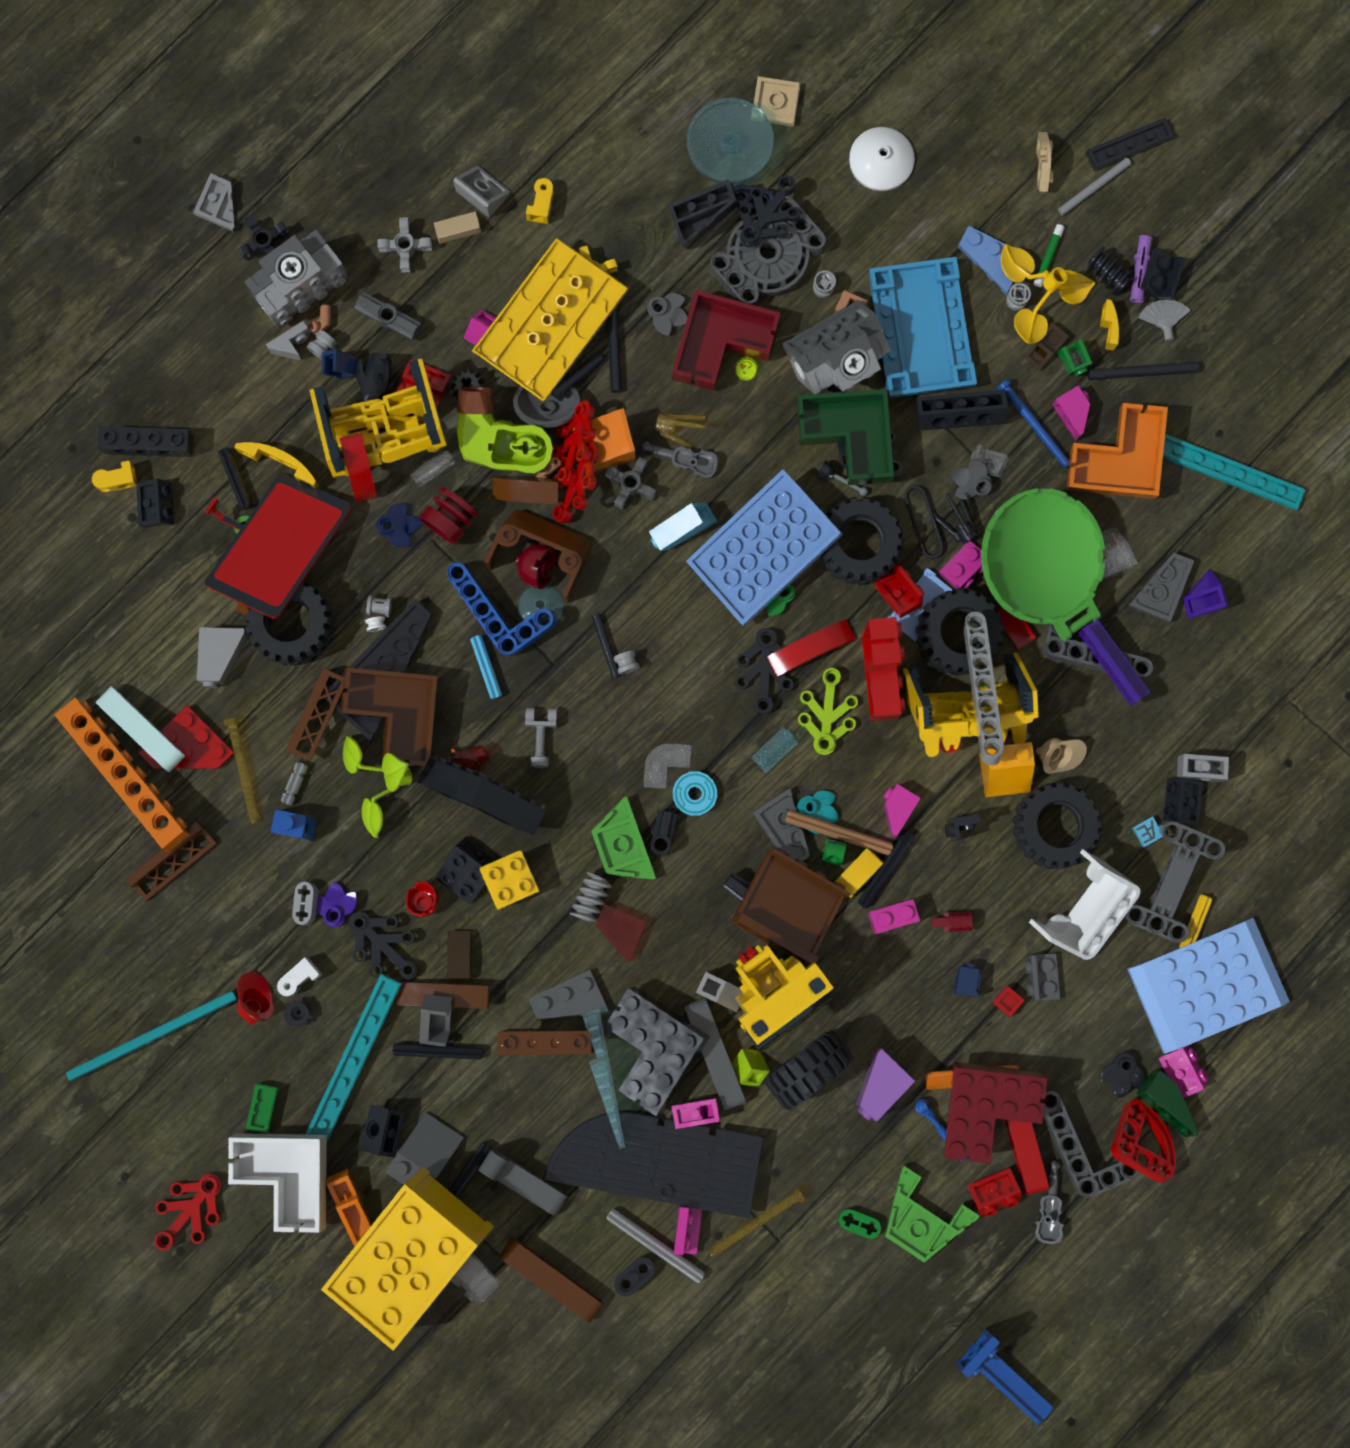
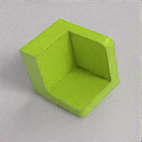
M741 1049L731 1064L740 1085L759 1086L770 1072L761 1052L758 1050Z

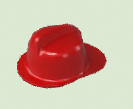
M253 972L240 976L237 983L239 997L237 1011L239 1015L247 1020L249 1025L260 1020H267L274 1012L269 983L264 977Z

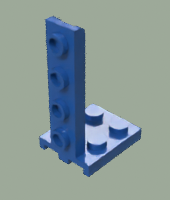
M984 1329L982 1331L983 1334L978 1340L967 1348L968 1351L959 1361L955 1362L956 1366L968 1378L971 1375L976 1376L981 1372L1039 1426L1054 1408L995 1354L999 1349L997 1345L1000 1342L989 1331Z

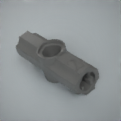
M365 292L359 296L354 307L356 311L380 323L384 328L391 329L412 341L417 337L422 326L420 322L396 310L393 305L385 304ZM386 313L394 314L390 320L383 319Z

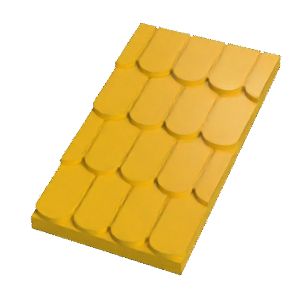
M556 238L472 351L544 402L570 370L629 288L559 238Z

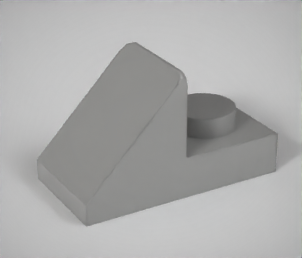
M302 321L267 343L266 346L273 355L301 360L293 345L302 344L311 333Z

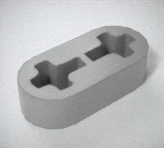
M301 882L295 888L292 915L297 924L310 925L315 920L318 889L313 883ZM303 890H310V895H304ZM305 911L308 913V917H300V914Z

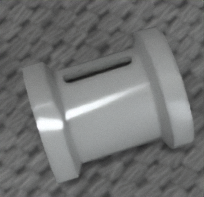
M369 595L366 609L367 615L376 613L390 617L392 598L381 599Z

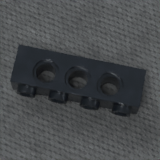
M1005 390L916 398L918 431L1006 424L1008 405Z
M99 426L98 449L103 454L192 457L193 435L188 429Z

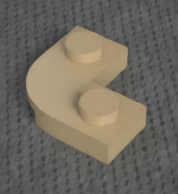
M1038 132L1036 154L1039 161L1037 185L1039 192H1048L1049 183L1053 182V170H1050L1053 142L1049 140L1047 132Z

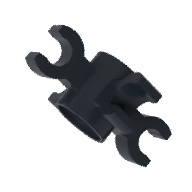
M250 216L245 221L253 232L252 242L241 246L238 250L245 261L258 251L262 254H269L275 248V241L289 234L287 227L282 221L271 230L260 228L254 217ZM262 238H269L266 244H259Z

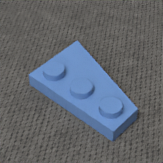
M968 226L958 248L975 265H978L987 274V277L994 281L1001 288V291L1007 295L1013 281L1004 274L1001 266V253L1006 244Z

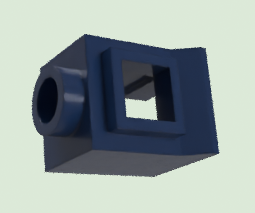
M338 349L322 352L323 375L340 379L356 376L357 357Z
M964 963V967H957L953 994L979 997L976 990L980 989L982 974L977 969L978 965Z

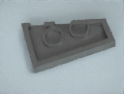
M1172 553L1128 607L1170 623L1194 560Z
M789 788L753 812V816L775 848L786 851L789 854L788 857L793 860L804 861L810 857L803 830L801 827L785 821L789 810L797 812L792 799L791 789Z

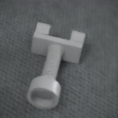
M526 708L525 726L536 727L537 729L536 754L534 757H531L530 767L548 768L549 758L544 755V729L557 728V709H548V721H534V708Z

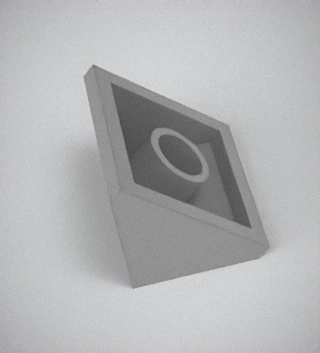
M478 165L456 176L453 180L456 192L488 218L493 215L511 193Z

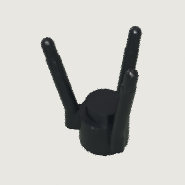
M948 493L946 497L961 525L956 527L958 532L956 533L934 512L933 515L935 520L953 536L956 542L961 540L965 544L978 535L975 531L976 527L972 522L964 500H960V504L967 521L964 520L957 505Z

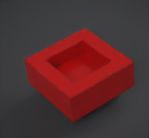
M1006 985L993 1000L992 1004L1011 1018L1024 1002V999Z

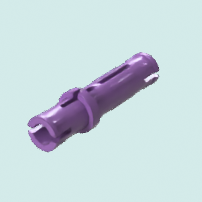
M1147 235L1139 236L1137 254L1134 255L1135 278L1133 279L1130 301L1134 303L1144 302L1145 291L1140 289L1151 257L1150 251L1153 237ZM1143 251H1145V252H1144V259H1143V266H1141L1142 254H1143ZM1141 273L1140 287L1138 288L1139 275Z

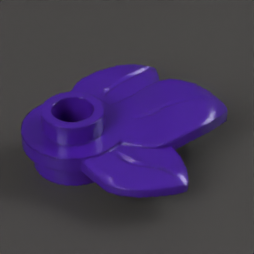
M333 882L328 888L325 897L318 896L316 912L323 916L328 926L339 927L345 922L346 915L354 911L357 904V895L355 892L345 894L344 889L338 883ZM335 912L338 913L337 920L333 919V914Z

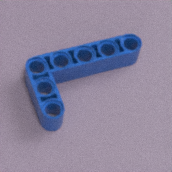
M457 562L452 563L448 567L447 576L502 654L507 656L519 654L556 626V615L547 609H540L511 629L466 565ZM458 568L463 569V576L460 579H456L454 576ZM470 586H475V595L472 597H468V588ZM483 604H487L489 607L488 613L485 615H481L479 612ZM549 614L550 622L543 626L540 619L542 615ZM495 622H500L501 630L495 634L492 631V626ZM526 627H530L532 635L525 639L522 632ZM508 640H512L514 648L507 652L505 650V643Z

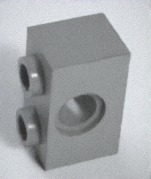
M1182 754L1178 756L1177 778L1212 782L1228 780L1229 757Z

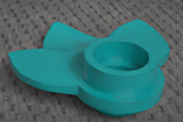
M818 791L813 796L802 797L798 802L797 809L801 814L832 824L839 821L837 811L831 806L836 798V795L832 792ZM808 803L812 805L811 811L806 809ZM808 830V831H810V832H812V833H814V834H819V833H817V832Z

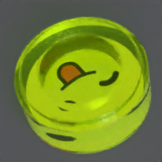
M749 357L741 358L736 363V375L745 381L753 379L757 373L756 362Z

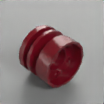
M441 487L438 493L445 500L434 496L433 501L438 505V509L426 506L419 519L441 538L456 546L465 535L459 524L471 527L472 523L465 516L476 520L479 515L463 497Z

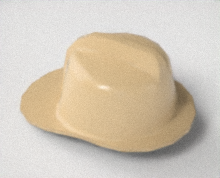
M1051 738L1042 747L1037 748L1036 753L1043 764L1044 772L1053 774L1068 771L1080 765L1087 753V747L1079 739L1064 741L1058 738Z

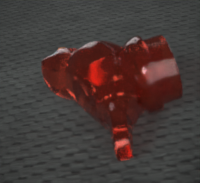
M481 744L477 747L474 746L472 749L464 748L460 751L451 749L450 759L453 763L474 770L478 775L481 773V765H485L490 760L489 755Z

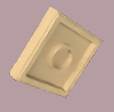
M758 76L751 120L794 127L801 83Z

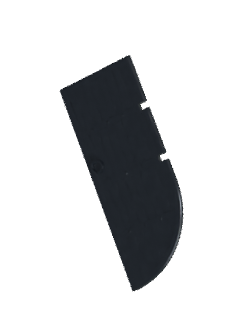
M611 1112L593 1117L569 1132L554 1150L543 1180L749 1218L763 1136L718 1127L716 1136L709 1135L711 1126L707 1125L675 1129L674 1119L665 1118L664 1126H659L658 1116L636 1112Z

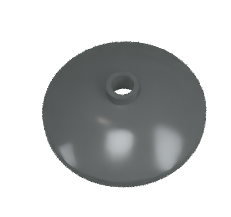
M561 380L557 387L560 386L565 380ZM520 386L513 398L514 410L517 416L524 422L541 428L557 427L567 423L574 417L575 407L580 403L579 394L574 386L558 399H555L551 394L544 402Z

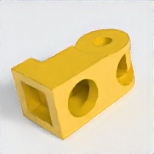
M541 178L535 182L534 205H527L526 219L527 221L548 224L554 196L553 184L549 179Z
M129 460L121 462L122 468L111 471L98 470L92 476V483L102 492L136 487L137 478L134 464Z

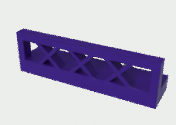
M1098 619L1078 633L1130 706L1150 693Z

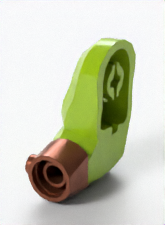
M463 387L459 389L457 435L459 448L464 460L491 469L521 471L524 473H536L546 467L551 460L553 448L550 437L542 428L535 425L514 424L510 421L495 420L492 415L494 405L491 388Z

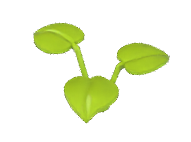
M346 736L343 746V762L350 773H357L358 768L384 773L388 789L372 797V800L365 798L362 804L363 823L373 837L379 838L378 834L382 828L383 814L379 804L376 803L377 800L390 792L396 791L399 786L410 785L412 773L408 768L409 764L400 760L392 753L384 755L382 767L363 765L361 763L362 752L358 743L352 737Z

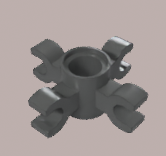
M639 457L633 470L624 474L610 465L605 472L607 478L621 484L622 490L614 501V506L621 510L629 496L639 493L652 501L656 495L655 489L641 483L640 476L647 466L645 459ZM628 479H634L637 484L633 488H628L625 486V482Z

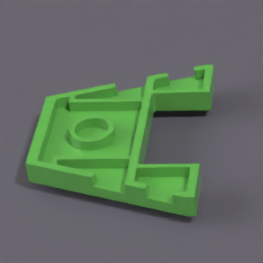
M903 1165L885 1237L921 1261L926 1262L980 1216L961 1204L949 1224H947L909 1198L922 1177Z

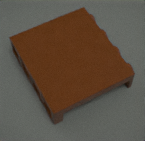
M780 848L768 850L731 922L788 956H793L802 964L809 966L813 962H817L819 957L816 956V953L844 897H849L851 893L845 890L846 887L844 885L827 880V876L817 870L813 872L808 869V865L805 862L791 859L786 851Z

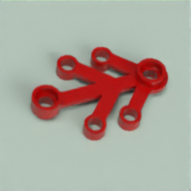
M586 400L577 404L574 410V417L566 425L562 424L557 427L556 436L566 440L561 446L555 445L552 447L551 458L555 457L559 460L563 458L565 452L569 449L565 468H561L557 475L560 483L569 487L576 483L578 477L577 471L572 469L575 457L583 463L588 462L591 452L587 449L585 440L593 441L596 437V429L593 428L591 422L595 410L591 403ZM575 427L574 431H573L572 434L569 436L570 431Z
M586 443L587 449L591 452L588 462L583 463L575 457L573 466L579 464L576 470L578 474L577 481L568 488L562 503L553 509V517L558 522L568 523L571 520L573 510L570 507L572 499L574 508L583 510L587 506L585 488L592 490L596 486L594 463L598 461L600 456V450L594 443ZM563 457L560 460V468H565L567 457ZM559 481V491H562L566 485L561 484Z
M206 1174L201 1177L199 1182L186 1184L175 1182L171 1185L170 1192L174 1196H180L184 1192H198L193 1199L173 1202L161 1200L157 1202L155 1210L161 1215L169 1211L183 1210L167 1231H162L156 1235L154 1243L159 1250H168L174 1245V1236L190 1217L192 1222L191 1241L199 1244L205 1240L206 1234L202 1230L200 1204L205 1198L208 1214L205 1217L206 1223L208 1225L219 1223L221 1216L217 1212L215 1195L220 1192L222 1185L218 1176ZM208 1181H212L214 1183V1188L212 1190L208 1189L206 1186ZM175 1185L181 1186L182 1190L180 1193L174 1191ZM161 1203H164L167 1206V1209L164 1212L161 1211L159 1208ZM211 1214L216 1215V1222H211L209 1220V1216ZM196 1232H199L202 1235V1239L200 1241L196 1240L194 1237ZM163 1236L169 1238L168 1244L162 1242Z

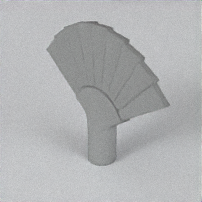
M1159 300L1146 306L1138 318L1161 328L1164 332L1165 341L1169 342L1174 340L1172 327L1191 310L1184 304L1174 300Z

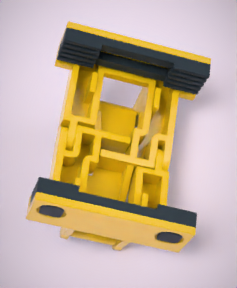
M422 358L409 362L415 386L383 396V400L374 399L330 409L322 386L309 390L326 461L333 477L349 476L339 439L341 437L362 433L370 467L381 465L382 461L391 463L426 449L428 452H436L441 447L446 446ZM411 413L415 415L412 417H406V415ZM367 427L366 430L348 434V431ZM386 428V432L380 434L379 429Z
M1018 653L1004 654L1006 682L995 684L1003 744L1008 738V729L1011 730L1013 742L1021 744L1026 741L1027 724L1032 722L1034 718H1038L1037 689ZM916 667L902 669L904 695L918 727L919 737L924 742L925 752L929 757L938 755L939 746L943 752L952 753L961 746V737L978 736L972 692L959 691L923 694L920 687V676ZM985 686V687H981V688H979V689L985 691V690H988L989 688H988L987 686ZM987 706L981 707V709L985 712H989L992 710L990 707ZM989 727L984 729L987 733L995 732Z

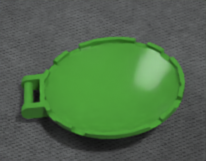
M1042 488L1018 493L1004 502L989 521L981 548L983 574L990 592L997 602L1007 612L1023 621L1034 624H1052L1058 636L1064 642L1069 640L1073 633L1089 622H1094L1101 617L1092 599L1104 575L1103 549H1105V544L1099 525L1087 507L1079 500L1076 501L1068 496L1065 492ZM1085 610L1086 614L1067 627L1066 621Z

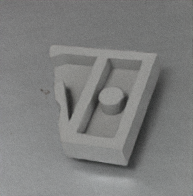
M210 173L193 213L200 218L233 232L234 216L231 182Z

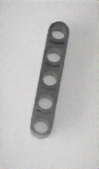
M703 998L685 1005L684 1008L690 1023L710 1036L702 1049V1054L724 1110L726 1111L746 1103L706 999Z

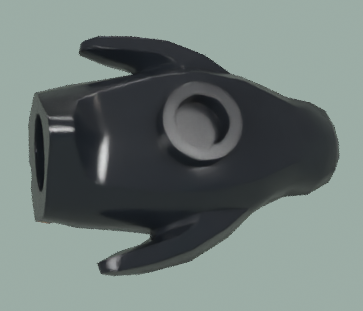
M371 353L364 368L362 366V359H359L355 375L361 389L360 403L381 399L394 386L398 372H395L390 379L392 360L388 355Z

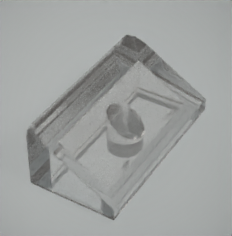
M444 450L411 473L410 476L418 487H422L455 464L452 455L447 450Z

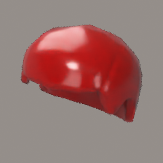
M418 881L413 888L407 891L405 904L408 911L414 916L428 917L437 910L440 898L437 890L431 884Z

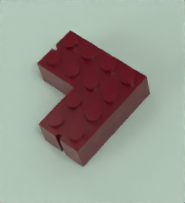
M695 290L672 370V380L691 385L692 381H695V386L714 391L725 350L768 361L781 313Z
M953 1062L944 1158L965 1161V1157L968 1156L971 1162L991 1164L995 1119L1042 1124L1047 1085L1046 1072Z

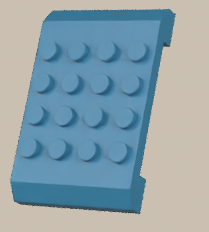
M957 257L869 269L874 313L877 315L891 350L881 358L889 398L975 387L977 385L959 285L960 275Z

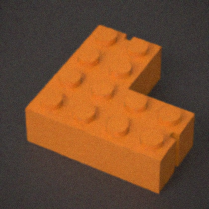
M1123 403L1119 410L1116 447L1073 443L1070 451L1069 467L1071 468L1068 471L1066 491L1156 499L1159 496L1168 407L1148 405L1144 409V413H1140L1143 410V405Z

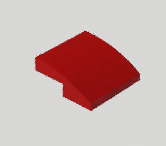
M409 363L396 392L415 386ZM424 365L438 411L451 375Z

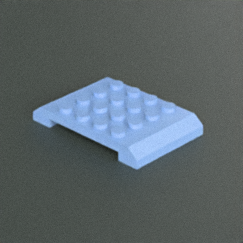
M1254 918L1239 922L1227 929L1127 969L1163 1054L1178 1050L1290 1002Z

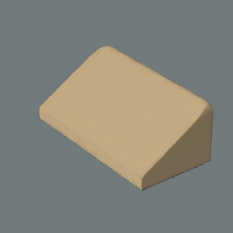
M476 212L434 222L439 244L481 233Z

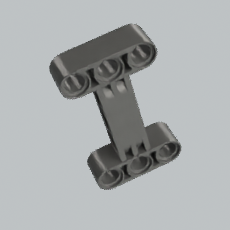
M1167 819L1160 824L1159 833L1164 839L1174 843L1175 846L1148 907L1135 902L1124 917L1134 926L1173 942L1181 943L1188 938L1189 930L1183 922L1173 918V915L1199 855L1201 854L1210 859H1219L1225 853V845L1216 837L1175 820ZM1169 825L1176 826V832L1172 836L1165 834V830ZM1196 834V843L1188 845L1186 841L1188 835ZM1216 842L1218 844L1217 852L1209 853V844ZM1132 909H1140V916L1138 918L1131 919L1129 917ZM1154 917H1160V926L1156 928L1151 927V920ZM1175 926H1181L1183 930L1181 935L1172 936V929Z

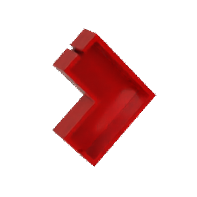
M896 617L870 619L861 633L870 722L897 720L902 711L905 710L904 698L900 697L899 694L900 688H902V677L897 675V669L902 663V659L905 658L904 647L900 646L898 641L902 637L901 623H897Z

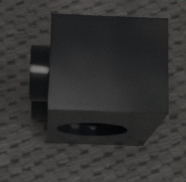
M370 1104L360 1150L379 1156L395 1157L405 1112L386 1106Z

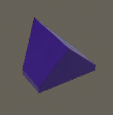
M1210 569L1192 590L1183 597L1188 619L1220 612L1228 607L1223 584Z

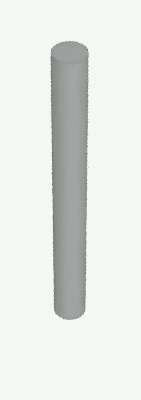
M1128 158L1123 159L1059 207V213L1062 216L1129 167L1131 165Z

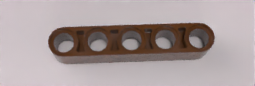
M514 1237L510 1239L499 1255V1258L589 1323H591L604 1304L587 1289Z

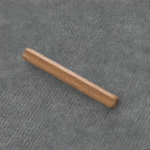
M789 810L786 814L785 821L787 823L864 848L868 847L870 850L889 855L892 852L893 844L891 842Z

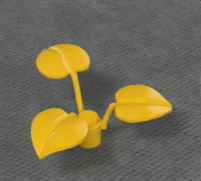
M1008 244L1003 247L1001 266L1004 274L1010 280L1021 283L1025 278L1035 279L1044 277L1043 286L1048 291L1034 308L1033 312L1029 309H1022L1014 317V326L1020 337L1028 344H1036L1047 333V319L1043 315L1037 314V312L1053 291L1060 289L1061 298L1069 304L1076 305L1087 297L1095 282L1082 274L1064 270L1060 267L1054 268L1050 273L1046 270L1043 273L1031 275L1035 269L1032 256L1025 250Z

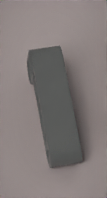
M493 1148L478 1169L485 1176L494 1181L498 1180L554 1216L557 1215L568 1197L561 1190Z

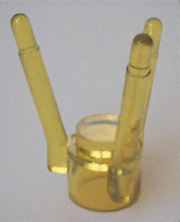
M659 413L655 430L661 432V437L669 438L687 448H692L691 444L669 432H674L675 425L704 429L705 426L702 424L677 420H704L705 416L669 413L664 415Z

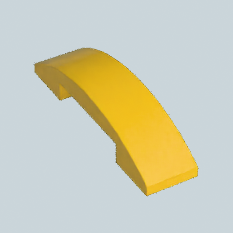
M236 443L235 449L239 453L257 462L263 454L296 470L294 477L297 480H301L316 488L319 487L308 469L288 453L260 443Z

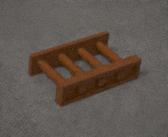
M592 1030L497 1032V1055H578L592 1053Z

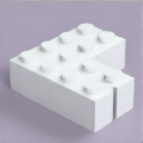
M236 1133L229 1137V1159L239 1155L240 1159H235L229 1163L228 1184L274 1185V1232H295L299 1229V1232L319 1233L326 1228V1135Z

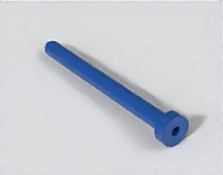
M1009 378L1002 382L996 389L1005 390L1006 396L1061 465L1065 468L1069 466L1070 460L1011 388L1012 382Z

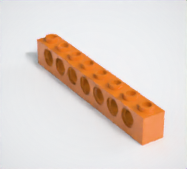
M74 698L54 714L55 717L160 847L170 852L190 835L186 831L188 825L181 817L176 818L172 813L174 808L166 799L164 801L161 800L158 796L161 793L153 783L148 784L145 780L147 777L145 772L139 766L135 768L131 763L134 760L126 750L122 751L117 746L120 744L119 740L112 733L108 734L104 730L107 726L99 717L95 718L92 715L93 708L85 700L81 702ZM87 719V724L80 728L81 721ZM100 735V741L93 745L94 738ZM110 752H114V757L107 761V755ZM127 768L126 776L120 778V772ZM141 785L140 792L134 795V788ZM150 802H154V808L147 812V805ZM168 818V825L161 829V821Z

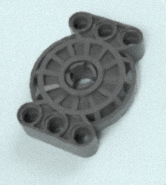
M784 198L777 208V212L782 211L783 208L797 207L800 210V219L798 221L790 222L787 219L769 223L763 227V229H769L783 223L788 227V236L786 238L779 239L774 236L762 239L760 244L755 247H745L740 241L741 229L744 227L743 221H741L729 237L726 253L717 252L712 256L710 263L711 273L734 300L757 306L759 295L775 296L787 292L795 287L805 274L809 255L818 256L823 252L826 242L825 235L793 199ZM791 213V214H790V216H796V215H797V213ZM757 214L751 215V222L754 225L758 217ZM804 224L806 229L798 230L796 225ZM780 229L778 232L783 233L785 230ZM736 237L735 246H731L732 241ZM818 240L821 245L817 247L812 246L810 241ZM761 248L772 251L775 249V256L771 259L763 258L760 254ZM723 262L726 266L719 269L715 266V263ZM801 262H805V263H804V266H803V268H802V270H801V272H800V270H799L800 263H801ZM731 278H737L740 281V283L737 285H732L731 283H729V280ZM751 294L754 299L746 301L743 299V296Z

